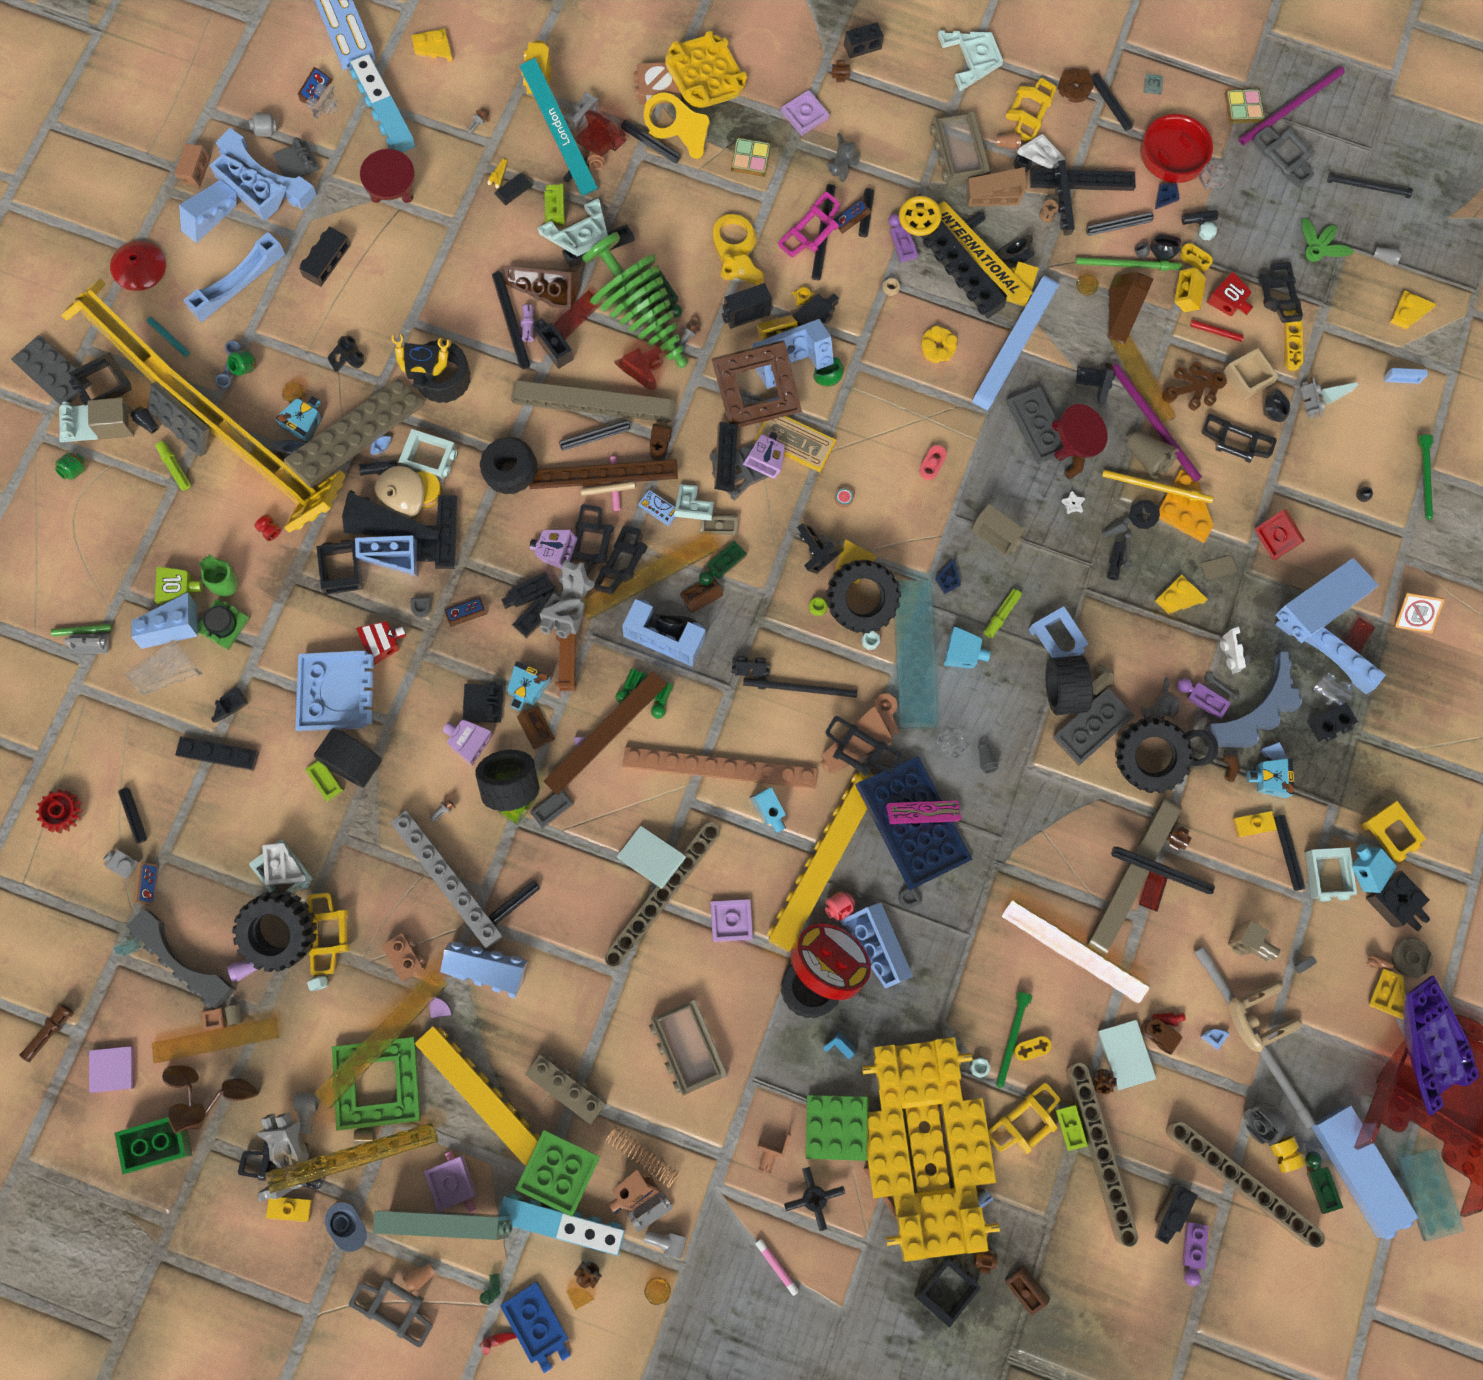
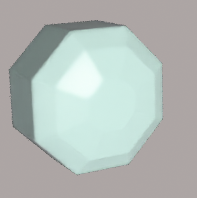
M1205 222L1199 228V236L1203 240H1211L1217 234V227L1213 222Z
M875 631L865 633L861 639L862 646L867 650H875L880 644L879 634Z
M316 976L307 982L310 991L320 990L329 985L328 979L325 976Z
M982 1057L973 1059L969 1066L972 1075L978 1078L988 1075L991 1068L988 1060Z

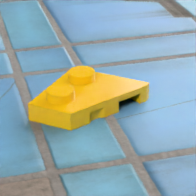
M445 28L411 35L415 54L427 55L436 59L439 56L447 58V61H453Z
M1404 290L1390 323L1408 329L1426 313L1431 311L1436 304Z
M1181 575L1155 602L1170 614L1180 609L1184 610L1197 604H1204L1208 599Z
M1383 968L1369 1006L1404 1020L1406 998L1404 976Z

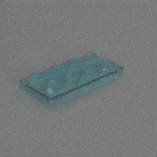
M1437 1148L1396 1158L1411 1206L1418 1216L1416 1221L1423 1241L1428 1242L1464 1232L1465 1230Z

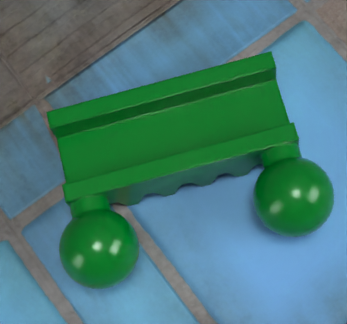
M634 668L630 669L623 689L616 693V701L621 704L630 694V690L633 691L649 674H644L641 671L638 672ZM666 683L667 686L653 699L658 702V704L653 705L651 708V715L656 719H661L666 714L665 705L673 690V686L670 683Z

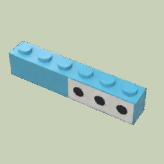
M369 53L351 60L350 65L352 69H349L353 80L357 79L358 83L356 85L361 94L364 93L365 97L363 98L367 107L372 108L371 114L375 122L378 121L380 123L378 125L382 136L386 135L387 139L385 141L389 149L405 152L414 148L413 137Z
M514 1193L503 1197L499 1215H510L513 1227L618 1256L625 1229L621 1228V1223L610 1221L609 1224L601 1222L602 1218L592 1215L588 1219L581 1217L582 1213L575 1211L573 1217L551 1206H542V1202L531 1198L529 1202L521 1200L522 1196Z

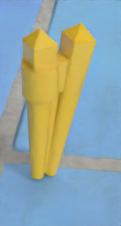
M502 158L494 172L489 176L488 185H492L494 182L495 188H500L508 160Z

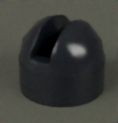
M1369 486L1361 487L1356 493L1357 499L1361 502H1367L1373 496L1372 488Z

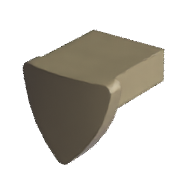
M1098 665L1095 668L1099 677L1092 683L1093 695L1096 698L1114 683V674L1102 665Z

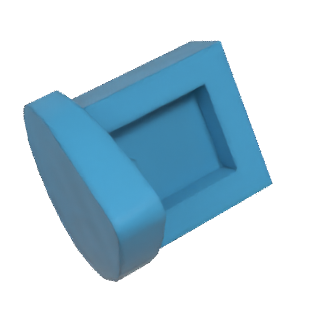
M838 1032L823 1047L827 1052L835 1045L848 1059L857 1052V1049L841 1032Z

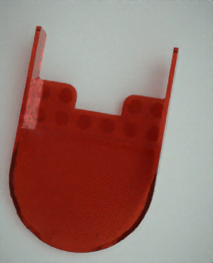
M1456 1014L1455 1016L1473 1052L1479 1078L1469 1086L1456 1084L1450 1086L1441 1094L1444 1106L1433 1115H1428L1411 1065L1406 1039H1404L1389 1058L1376 1081L1378 1086L1354 1148L1359 1150L1373 1144L1381 1123L1397 1133L1405 1131L1410 1121L1445 1142L1441 1152L1444 1163L1470 1180L1460 1212V1216L1464 1218L1483 1210V1025L1471 1018Z

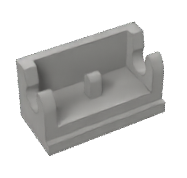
M588 92L583 93L582 100L568 114H563L568 127L576 133L599 110L598 98Z

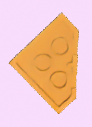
M1182 470L1178 472L1171 485L1190 491L1192 489L1198 490L1199 493H1202L1198 481L1194 482L1189 474ZM1167 493L1159 507L1160 520L1202 543L1206 541L1214 526L1207 505L1203 501L1197 500L1195 502L1187 497Z

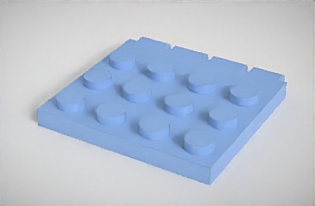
M366 651L298 654L295 730L365 729V725L372 724V710H366V707H372L373 691H367V688H373V672L367 671V669H373L374 655L368 654Z

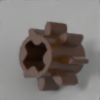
M837 60V64H832V78H836V82L845 83V78L850 76V64H845V60Z
M1183 826L1178 829L1174 827L1167 837V840L1170 841L1169 847L1176 851L1180 848L1185 850L1192 838L1188 836L1189 830Z
M1108 1069L1094 1071V1076L1091 1077L1094 1090L1100 1094L1114 1092V1087L1117 1086V1078L1113 1077V1072H1110Z
M988 1247V1251L974 1253V1267H979L978 1272L990 1274V1269L996 1270L997 1253H992V1248Z
M582 1261L574 1272V1275L577 1276L576 1283L584 1289L590 1286L594 1288L602 1277L599 1274L598 1265L591 1261L586 1264Z

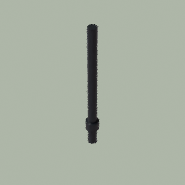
M743 678V686L758 687L761 690L770 688L857 698V690L767 681L766 678H759V680Z

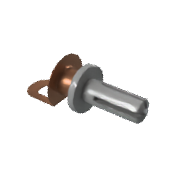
M487 109L476 110L477 115H473L474 120L467 128V132L470 130L469 133H472L478 125H483V119L487 122L489 121L487 119L489 116Z
M692 317L689 323H687L689 328L684 329L686 333L679 346L683 345L684 348L690 337H695V330L699 332L696 328L699 324L697 317ZM692 320L696 321L694 326L691 325Z
M449 796L446 797L447 801L445 803H440L442 807L430 817L433 822L437 821L446 811L450 813L452 806L456 808L450 801V798H448Z

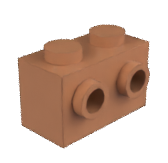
M401 933L381 945L400 980L405 982L425 970L423 966L425 961L420 953L416 954L414 951L415 943L410 935L406 937L405 934Z

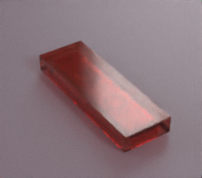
M589 290L574 303L571 310L568 309L553 324L565 340L602 304L601 302L594 305L590 302L594 294Z

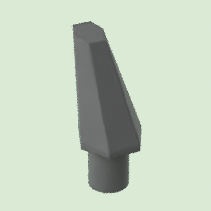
M1124 517L1121 522L1116 521L1103 531L1102 535L1109 537L1127 531L1130 519Z

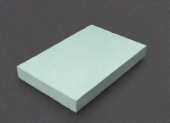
M642 826L639 827L617 855L619 860L661 889L686 858L678 850Z
M1137 1020L1097 1031L1110 1071L1113 1072V1077L1117 1078V1091L1156 1079Z

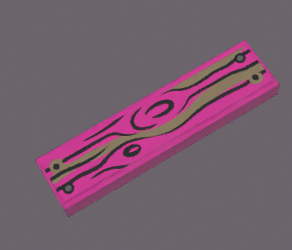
M958 801L889 803L886 805L890 824L954 822L962 819Z

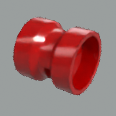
M269 515L260 517L254 524L257 531L262 532L263 537L267 541L274 540L282 530L278 524L273 523V519Z

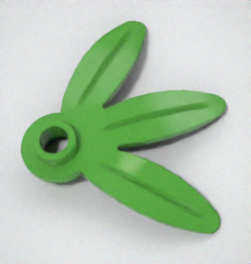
M1302 218V232L1309 245L1305 251L1308 261L1316 262L1323 256L1344 257L1353 254V249L1344 245L1327 246L1336 235V225L1328 226L1317 239L1314 225L1307 218Z

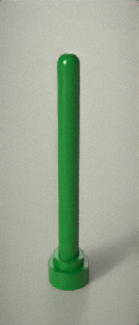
M1428 434L1418 437V446L1422 449L1425 518L1431 520L1433 518L1430 448L1434 441L1433 435Z
M1017 991L1015 1000H1017L1016 1004L1018 1006L996 1082L999 1088H1002L1005 1084L1024 1011L1031 1004L1033 998L1032 995Z

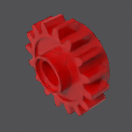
M57 789L56 793L49 791V795L42 796L43 800L37 804L39 805V810H36V813L39 814L37 821L43 822L41 827L48 828V831L52 833L56 830L57 833L62 834L63 829L69 832V826L76 827L75 821L82 819L78 816L79 813L83 812V809L78 808L82 802L77 800V795H71V792L68 790L63 792L61 789ZM62 807V812L57 815V810Z

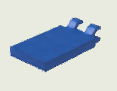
M535 1282L500 1305L529 1361L533 1363L537 1360L543 1373L553 1368L547 1357L554 1352H558L562 1361L571 1356L564 1344L569 1338L538 1282Z

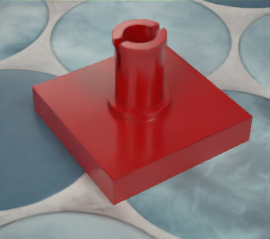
M1287 509L1280 511L1254 529L1273 561L1305 541Z

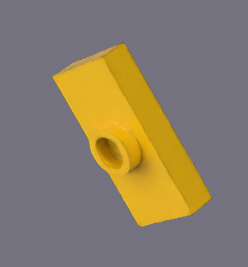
M1272 811L1233 819L1238 838L1277 830Z
M287 1197L268 1199L266 1218L309 1222L312 1200Z

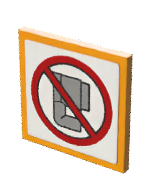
M1406 592L1395 627L1432 633L1444 598Z

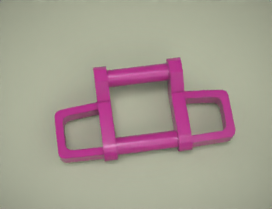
M824 192L816 203L809 208L810 211L795 227H791L789 232L778 242L779 247L791 258L795 257L805 248L815 253L818 250L817 247L827 236L839 227L832 219L840 208L839 202L828 192ZM825 199H829L835 204L829 216L818 208ZM816 215L827 227L811 242L800 231ZM791 236L801 243L794 251H789L784 246V243Z

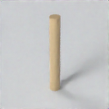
M636 482L583 488L580 492L581 496L636 489Z

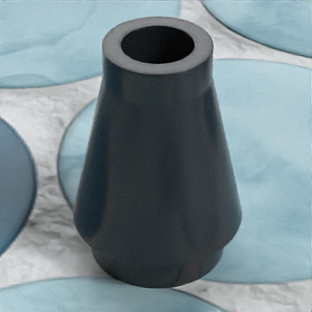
M139 406L132 411L130 415L133 418L132 421L146 429L150 434L155 433L159 429L147 408Z

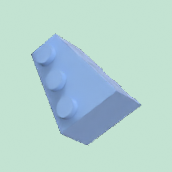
M219 180L179 205L181 231L195 243H198L237 205L236 192L222 180Z
M414 536L355 538L356 558L360 561L418 577L417 542Z
M189 593L132 620L131 637L141 649L198 636L197 604Z

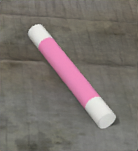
M762 1238L755 1243L791 1294L793 1296L796 1295L800 1290Z

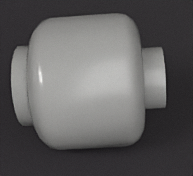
M255 112L253 118H249V128L253 130L256 136L271 137L273 133H276V121L270 113Z

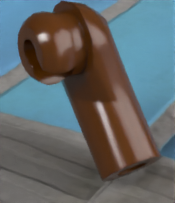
M1075 455L1072 457L1073 467L1064 472L1067 479H1071L1083 471L1085 458Z
M1226 753L1223 760L1229 764V770L1225 780L1234 782L1240 770L1238 758L1233 753Z

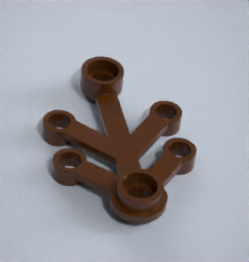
M1194 362L1190 366L1189 371L1191 374H1198L1207 380L1202 381L1186 373L1184 367H1177L1174 371L1175 378L1182 379L1191 384L1179 388L1167 387L1162 393V399L1167 403L1174 402L1179 395L1195 391L1193 398L1188 403V407L1195 411L1201 406L1200 399L1204 389L1211 387L1209 394L1204 398V403L1207 406H1212L1217 400L1216 394L1218 389L1224 388L1227 384L1224 374L1220 372L1210 373L1202 369L1201 364L1198 362Z

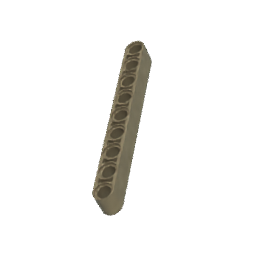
M515 381L511 395V402L518 405L665 423L673 421L675 402L665 398L525 381Z
M1164 797L1154 812L1134 853L1155 861L1182 810V806ZM1130 863L1127 864L1086 946L1103 956L1106 955L1150 871Z
M706 823L682 853L686 857L685 859L691 860L693 864L690 868H684L681 864L673 875L680 877V882L673 884L668 880L662 889L657 886L605 954V962L608 967L616 969L623 964L719 837L720 829L716 823ZM713 828L716 831V835L709 837L705 831ZM695 844H702L705 849L698 853L695 852L693 847ZM665 890L669 896L667 899L661 900L657 897L658 892ZM648 906L656 908L654 915L649 916L645 913ZM636 922H642L644 929L636 932L633 929V925ZM623 938H630L632 940L630 947L624 948L621 946ZM617 954L620 957L619 962L616 964L609 963V956Z
M1072 1063L1067 1067L1066 1075L1114 1237L1120 1245L1132 1247L1138 1242V1233L1091 1076L1085 1064ZM1076 1066L1081 1069V1076L1079 1078L1073 1073ZM1081 1087L1087 1089V1096L1085 1098H1082L1079 1093ZM1088 1107H1091L1093 1110L1091 1118H1088L1085 1113ZM1094 1127L1099 1130V1136L1096 1139L1092 1136V1129ZM1100 1148H1103L1106 1153L1103 1159H1100L1098 1156ZM1107 1168L1112 1173L1111 1178L1108 1180L1104 1177V1171ZM1113 1189L1118 1193L1114 1201L1110 1197V1192ZM1119 1210H1122L1124 1213V1218L1121 1221H1118L1116 1218ZM1125 1231L1130 1233V1239L1127 1242H1124L1122 1237Z
M1171 1122L1167 1125L1166 1133L1172 1141L1301 1243L1315 1248H1319L1324 1244L1325 1235L1318 1227L1184 1122ZM1176 1126L1181 1128V1135L1179 1137L1174 1132ZM1193 1139H1196L1198 1142V1147L1195 1150L1191 1146ZM1210 1152H1212L1215 1156V1159L1212 1163H1210L1208 1160V1154ZM1227 1165L1231 1168L1229 1176L1225 1174V1167ZM1244 1178L1248 1182L1246 1189H1243L1241 1185ZM1260 1192H1263L1265 1196L1263 1202H1260L1258 1199ZM1278 1205L1281 1207V1214L1279 1216L1275 1212V1208ZM1295 1218L1298 1221V1227L1296 1229H1294L1292 1226V1222ZM1311 1232L1315 1234V1240L1313 1242H1311L1309 1239V1235Z

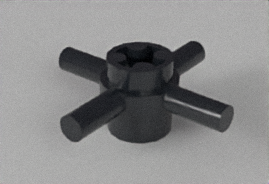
M810 1166L802 1168L807 1189L804 1191L802 1198L784 1203L785 1210L787 1212L805 1206L808 1210L815 1213L819 1231L827 1230L822 1209L826 1206L827 1199L846 1194L844 1186L824 1191L821 1187L815 1186ZM816 1192L820 1196L819 1204L810 1203L809 1199L812 1198V1193Z

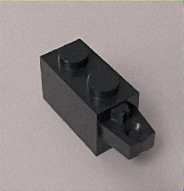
M834 293L825 299L820 294H817L794 313L792 317L797 321L798 327L820 319L822 324H827L833 317L832 313L835 311L834 307L839 302V297Z
M541 318L533 323L538 342L558 369L574 360L572 349L552 322L547 324Z
M1172 1184L1155 1218V1221L1159 1223L1155 1234L1157 1240L1168 1244L1176 1232H1181L1198 1197L1197 1194L1180 1184Z

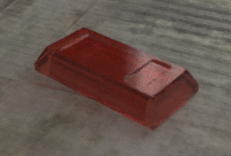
M1359 617L1344 643L1360 654L1376 627Z
M1149 872L1139 905L1158 912L1168 878Z

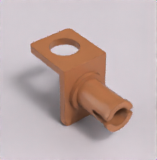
M787 1131L782 1149L758 1142L757 1149L764 1152L760 1167L758 1168L760 1171L764 1172L767 1164L766 1173L771 1174L775 1157L780 1156L784 1158L791 1137V1131Z

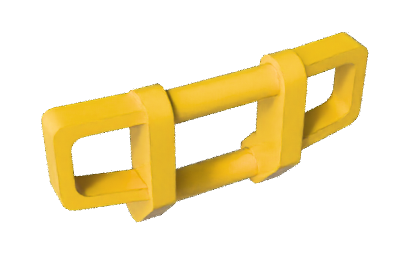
M1040 78L1034 87H1018L1016 91L1017 96L1012 107L1006 113L1007 119L1018 121L1014 133L1021 134V140L1026 143L1033 140L1038 130H1040L1042 126L1041 121L1047 108L1050 107L1057 89L1054 84L1044 78ZM1039 85L1050 90L1049 96L1037 90ZM1023 98H1031L1041 104L1036 118L1023 110H1018ZM1022 123L1033 129L1031 137L1021 132Z
M329 893L307 896V904L310 906L308 911L310 913L313 912V900L318 898H327L330 913L314 914L315 918L312 919L313 923H317V930L313 932L317 934L316 941L312 943L313 947L309 952L310 973L313 976L335 973L337 954L350 951V945L347 944L346 917H348V910L335 911L332 896ZM338 919L339 945L319 948L318 921ZM332 954L330 969L316 971L315 956Z
M1047 1083L1041 1085L1032 1094H1028L1020 1105L1006 1117L1002 1116L999 1122L988 1131L991 1144L998 1152H1003L1017 1142L1022 1151L1028 1155L1032 1151L1031 1148L1050 1132L1058 1129L1049 1114L1059 1104V1096ZM1043 1090H1047L1055 1100L1047 1111L1034 1098ZM1031 1106L1041 1117L1045 1126L1026 1142L1011 1122ZM1001 1125L1014 1138L1003 1146L998 1145L991 1136Z

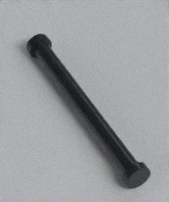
M1330 172L1327 178V183L1336 182L1403 195L1409 199L1413 193V188L1410 187L1406 189L1334 175L1333 172Z

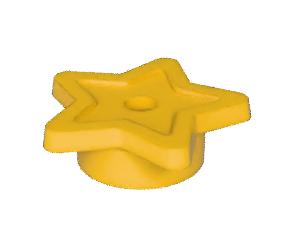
M802 285L798 291H793L792 295L796 298V306L808 303L815 295V292H810L805 285Z

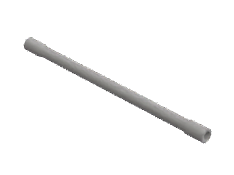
M1203 946L1196 950L1194 954L1229 1005L1231 999L1236 997ZM1255 1028L1252 1029L1254 1034L1258 1033ZM1267 1046L1263 1047V1051L1259 1052V1054L1291 1102L1299 1119L1306 1129L1314 1126L1317 1122L1297 1095Z

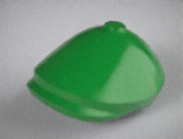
M833 357L834 364L819 370L815 368L813 378L817 384L831 387L840 382L844 374V366L839 358Z

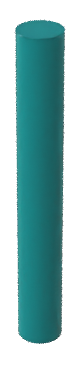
M149 317L146 322L184 357L189 356L190 352L154 318Z

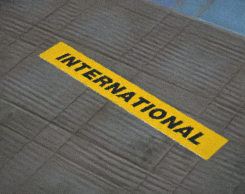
M945 201L938 204L942 214L941 220L975 262L1015 304L1033 294Z

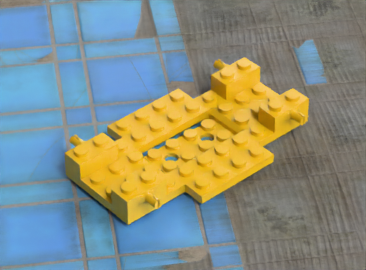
M955 1037L900 1046L874 1047L872 1049L874 1065L862 1066L863 1075L876 1074L881 1111L868 1113V1168L872 1197L893 1196L898 1235L886 1236V1241L894 1240L886 1242L887 1246L899 1244L902 1261L904 1262L988 1251V1233L1000 1232V1228L991 1229V1227H998V1222L986 1224L983 1219L982 1207H979L976 1185L996 1183L983 1098L963 1101L959 1081L961 1079L960 1064L961 1062L973 1061L972 1057H970L972 1053L959 1054ZM938 1104H941L954 1182V1188L950 1189ZM902 1109H905L917 1193H914ZM926 1121L929 1123L930 1130L928 1133L919 1131L920 1122ZM928 1163L936 1166V1173L932 1176L927 1175L925 1172V1166Z

